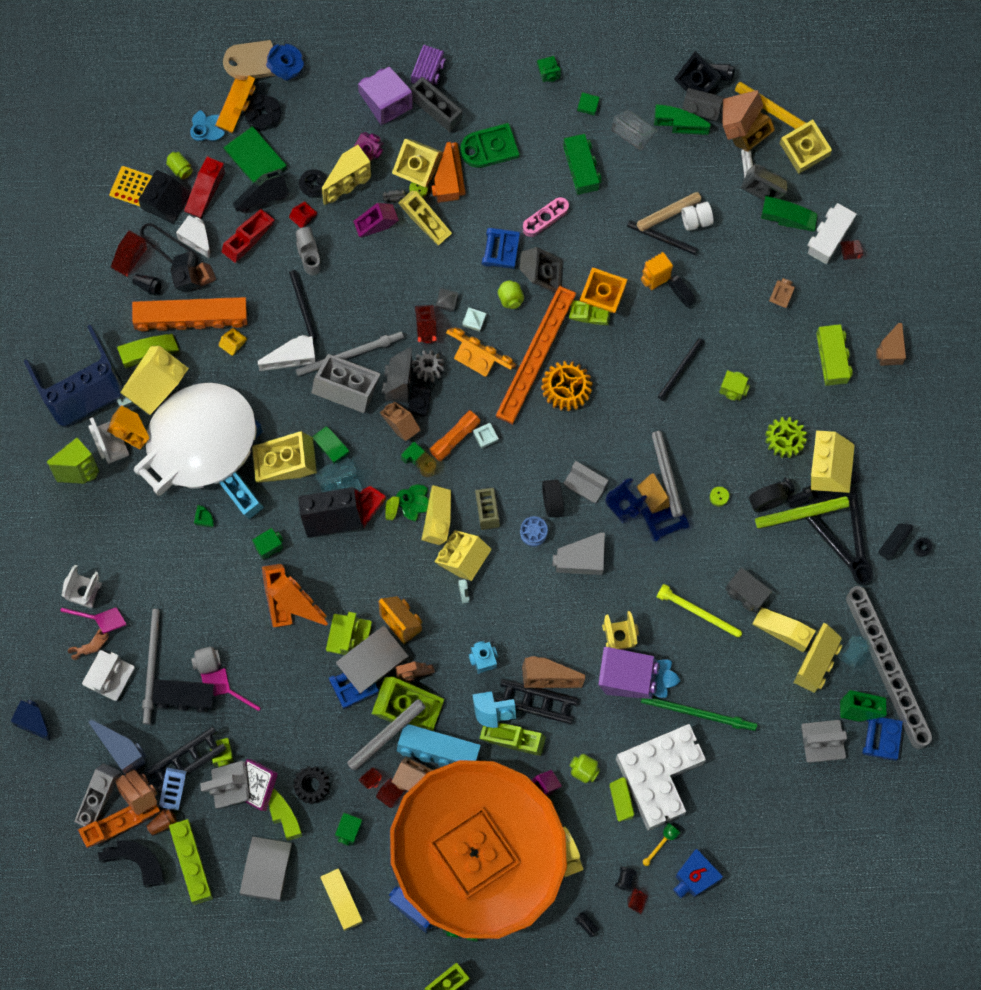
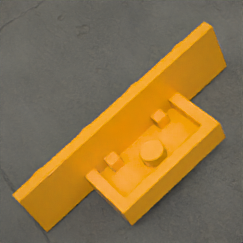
M249 75L247 80L235 78L215 126L228 132H233L241 111H246L249 101L246 99L248 95L252 96L256 86L253 85L255 78Z
M457 327L450 328L446 332L462 342L454 359L485 377L490 373L495 361L510 370L514 369L517 365L513 363L512 358L506 355H499L496 353V349L491 346L485 347L480 344L481 341L479 339L464 335L465 332Z

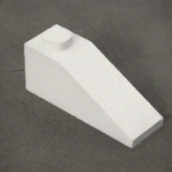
M299 336L258 361L259 371L315 363L312 336Z

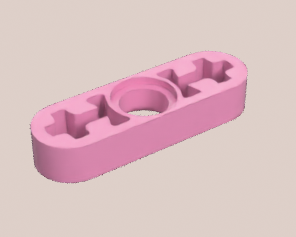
M562 197L556 198L530 216L523 223V233L528 237H534L567 214L569 208L568 201ZM557 204L560 206L564 205L563 210L561 208L557 209ZM547 213L551 216V219L543 221L540 216ZM528 225H535L534 230H528Z

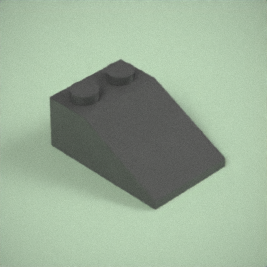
M407 348L390 358L389 365L385 366L384 376L388 377L387 383L383 382L382 394H385V400L408 403L413 370L412 348Z

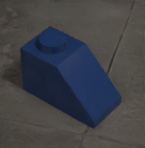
M21 700L10 722L18 728L49 741L51 736L42 711L38 708V704L31 700H27V702Z

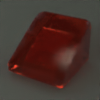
M859 240L840 242L843 260L862 258L863 249Z
M391 777L376 795V798L389 808H392L405 792V790L399 789L396 784L392 783L393 779Z

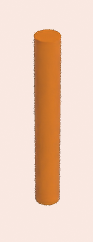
M454 142L451 143L459 195L462 196L466 194L459 147L458 143Z

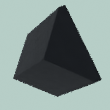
M695 51L674 80L686 92L690 88L712 94L719 88L721 75Z

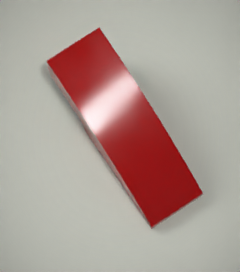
M260 209L236 229V233L223 243L221 252L236 263L261 239L275 220Z

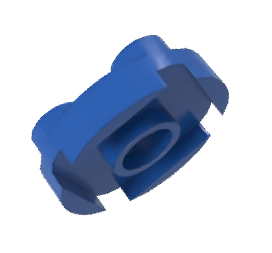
M277 44L270 49L266 66L273 74L288 81L301 72L304 61L301 58V52L296 47L290 44H285V46ZM287 59L288 64L283 63L282 60Z

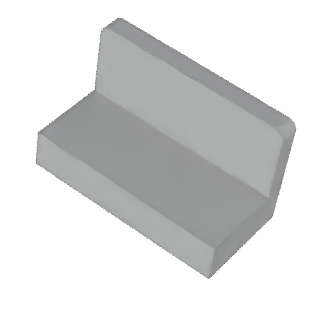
M577 461L573 464L570 474L564 481V486L594 504L597 503L608 485L606 478Z

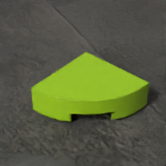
M393 496L386 501V520H393L395 518L399 497Z

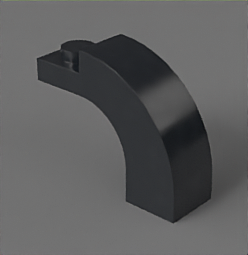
M128 840L117 841L118 849L106 847L103 848L102 852H98V858L101 863L117 860H131L137 863L142 872L145 888L166 885L162 866L156 856L147 847L137 842Z

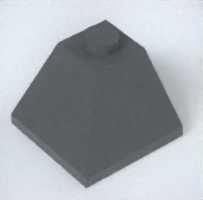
M538 247L521 252L520 270L532 283L555 294L561 284L563 259Z

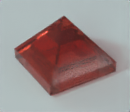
M373 767L361 776L358 781L367 789L375 788L378 786L382 775Z
M635 888L628 897V907L641 914L648 895Z

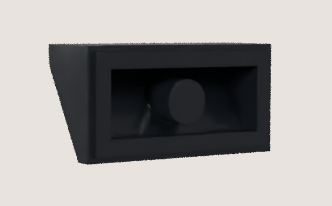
M898 524L878 553L888 561L891 560L913 530V525Z

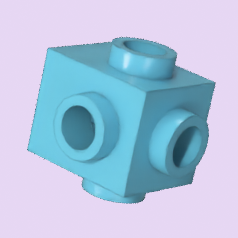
M485 641L475 643L474 647H471V654L468 655L472 666L475 665L478 674L497 668L495 658H498L495 646L491 647L490 642L485 643Z

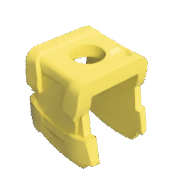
M630 611L627 612V621L611 623L609 615L605 616L602 627L606 633V647L620 650L636 647L639 631L637 624H634ZM622 631L625 634V639L622 641L616 640L614 633Z

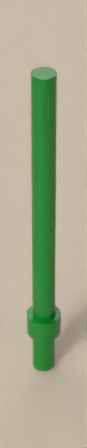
M656 698L641 699V703L732 725V728L736 729L744 728L756 731V723L744 721L740 717L734 716L732 718Z

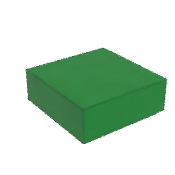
M582 92L577 111L595 116L600 97Z

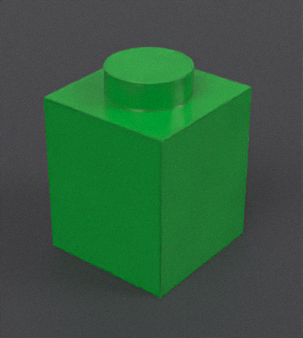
M272 528L252 539L253 546L263 561L283 549L282 542L284 540L278 531L275 533Z
M343 813L335 833V838L338 839L337 842L345 846H349V844L354 845L363 824L362 819Z

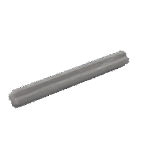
M655 431L652 433V439L669 498L673 517L682 516L683 510L663 434L661 431Z
M419 699L416 700L354 755L347 763L352 770L358 769L426 707L425 704Z

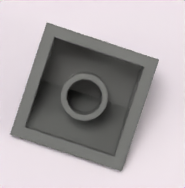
M754 164L748 169L741 189L762 200L765 199V196L780 199L787 192V181L782 179L780 175L767 171L764 166Z

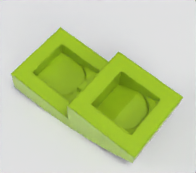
M573 301L569 318L585 323L609 325L611 312L580 301Z

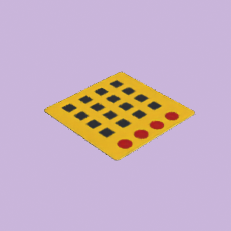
M121 166L109 196L140 206L138 199L152 176Z

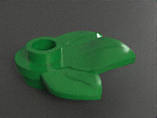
M416 484L412 485L408 490L402 489L396 494V497H399L398 506L402 508L403 515L407 519L416 521L418 513L427 512L429 503L428 498L425 497L428 491L427 487ZM403 495L408 497V501L403 500Z

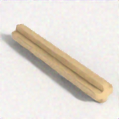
M695 192L639 220L637 227L640 231H644L680 213L682 208L701 202L702 198L698 192Z

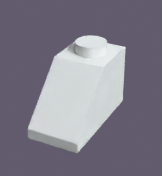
M189 215L176 232L177 238L209 258L211 254L204 222L198 217L193 218Z

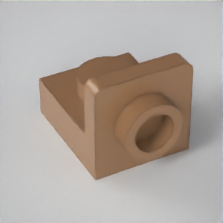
M782 278V281L778 280L769 301L786 308L795 288L792 285L793 282Z

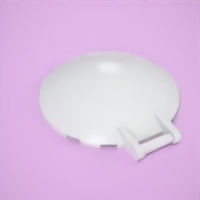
M217 383L195 384L176 392L165 400L153 415L147 429L149 440L146 442L147 456L135 466L134 472L137 475H141L154 488L153 491L158 496L162 495L172 485L204 488L205 485L217 484L227 479L247 460L251 453L250 448L253 440L256 438L255 415L251 406L239 392L226 385ZM150 467L162 478L160 482L147 471Z

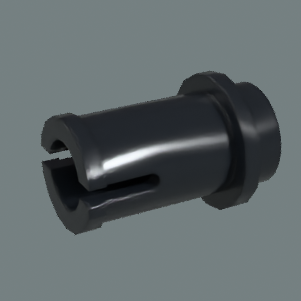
M582 911L574 920L577 922L576 925L579 924L591 938L600 928L587 916L588 913L585 914Z

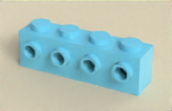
M407 724L402 729L397 752L403 756L417 757L423 762H434L443 767L459 760L476 761L481 745Z

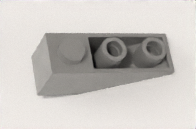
M104 763L95 769L74 822L86 826L94 821H98L115 788V780L119 778L121 771Z

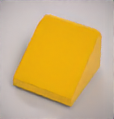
M232 328L221 337L219 347L233 356L247 341V338Z

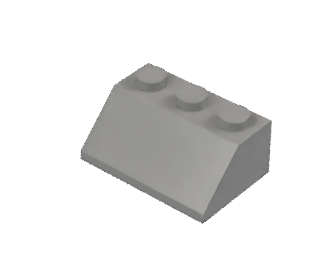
M328 354L314 378L311 393L365 413L371 402L380 373Z

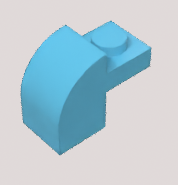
M492 691L472 694L476 719L483 726L497 728L499 721L516 719L514 699L494 702Z

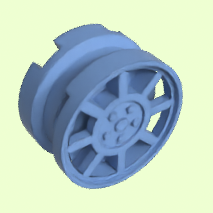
M535 516L525 519L520 530L522 541L532 547L541 545L547 537V524L543 519Z

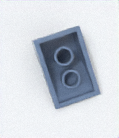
M93 720L89 721V724L125 775L131 770H138L146 764L144 760L146 755L138 743L134 745L130 739Z

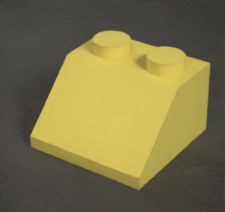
M404 139L392 174L426 187L439 166L443 152L415 140Z

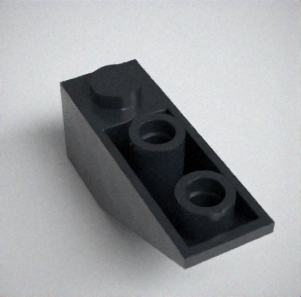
M281 169L260 176L233 202L236 212H244L249 210L250 207L256 205L263 206L269 201L282 200L285 196H288V188Z

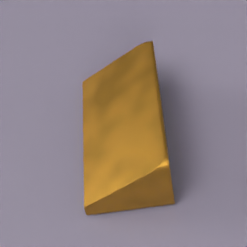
M654 473L650 474L637 486L639 493L652 514L670 507L669 498Z

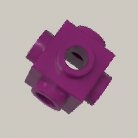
M365 131L361 133L354 147L359 145L367 158L372 161L381 156L384 150L382 149L384 143L380 141L381 138L376 134H369Z

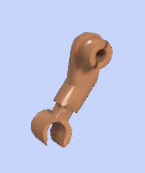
M99 629L89 644L82 645L81 648L71 647L68 649V653L77 652L76 655L71 656L73 660H77L81 654L87 655L97 652L107 641L109 635L108 633L103 634L101 629Z

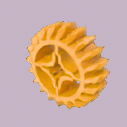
M563 361V366H561L557 362L556 368L550 366V372H545V377L542 378L543 385L541 390L544 391L543 397H548L547 402H553V408L560 405L561 411L563 407H567L569 412L571 406L576 410L578 409V404L583 406L584 400H589L588 394L592 393L590 388L592 387V382L589 381L591 376L585 375L587 373L586 369L580 370V364L575 367L573 361L570 365ZM559 376L560 382L555 387H552V381ZM564 383L570 385V390L566 386L563 387ZM578 385H582L581 392L574 396V389L578 388ZM560 394H563V395H565L567 398L561 397V396H559V395H560Z

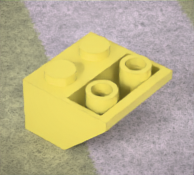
M454 530L434 562L456 576L472 581L492 549L478 536Z

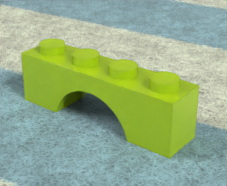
M186 819L169 825L193 905L212 900V893L189 820Z

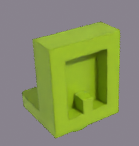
M229 739L216 740L215 742L218 746L224 743L227 750L212 759L214 767L218 766L219 768L234 762Z

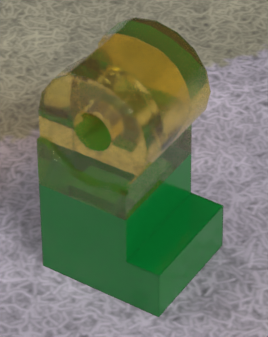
M415 442L401 454V460L405 464L409 461L412 462L419 469L422 476L431 477L435 474V460Z

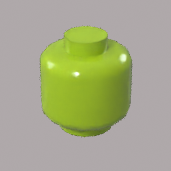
M509 280L500 285L497 294L502 306L511 309L518 308L524 301V294L519 283Z
M581 754L579 757L575 756L569 765L572 768L571 775L583 783L593 782L600 771L598 762L586 754Z

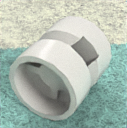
M708 202L697 204L696 208L688 206L681 209L683 223L687 231L697 229L699 225L701 227L713 225V214Z

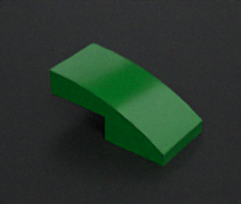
M327 426L312 436L313 441L329 457L333 464H336L349 454V450Z

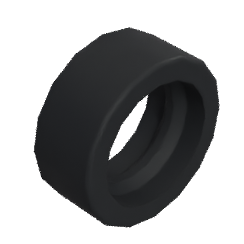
M559 480L543 481L542 492L547 516L563 515L564 503Z
M775 483L752 493L749 496V501L755 512H763L782 504L787 500L788 496L783 485Z

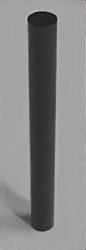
M629 220L627 227L690 254L695 255L698 248L650 228L640 231L637 223Z
M296 270L290 271L289 275L309 337L312 336V339L316 340L317 334Z
M697 339L658 395L660 400L664 401L704 344L703 339Z

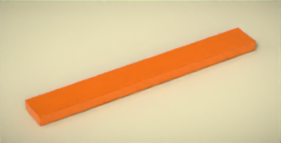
M561 286L558 287L496 414L497 418L513 425L576 296L575 292Z

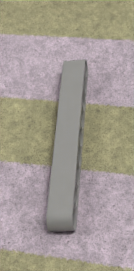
M855 586L846 597L847 604L900 720L903 721L902 725L912 746L916 749H923L932 740L931 732L865 589ZM852 594H858L861 600L853 599ZM860 611H866L869 617L863 618L860 615ZM868 629H874L877 635H870ZM876 646H882L885 653H879L876 650ZM884 664H890L893 667V671H887ZM892 682H899L901 689L894 688ZM906 699L909 702V707H904L900 700ZM909 717L916 718L917 725H912L909 722ZM917 735L924 736L925 743H920L917 740Z

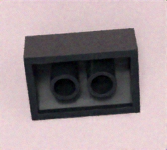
M355 487L298 496L300 517L307 538L364 529L360 491Z

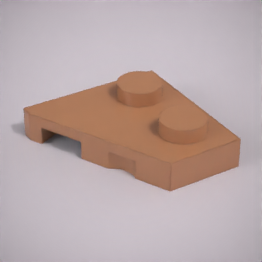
M416 661L396 667L397 679L406 683L413 682L414 678L435 673L433 665L426 666V663Z

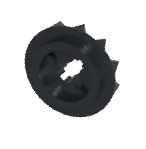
M308 170L301 175L299 188L303 194L318 198L322 194V187L327 180V176L320 170ZM316 178L318 186L315 185L314 188L311 189L310 183H313V181H315Z

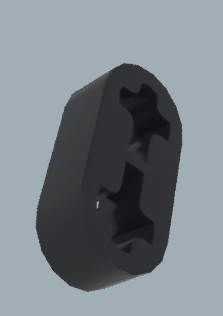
M675 274L667 280L672 291L687 308L696 303L695 296L678 275Z

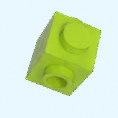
M727 370L719 393L726 395L730 400L740 401L742 395L746 396L750 386L747 384L748 377H745L740 372Z

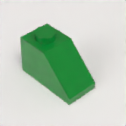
M849 690L840 700V718L860 722L882 718L887 715L886 698Z

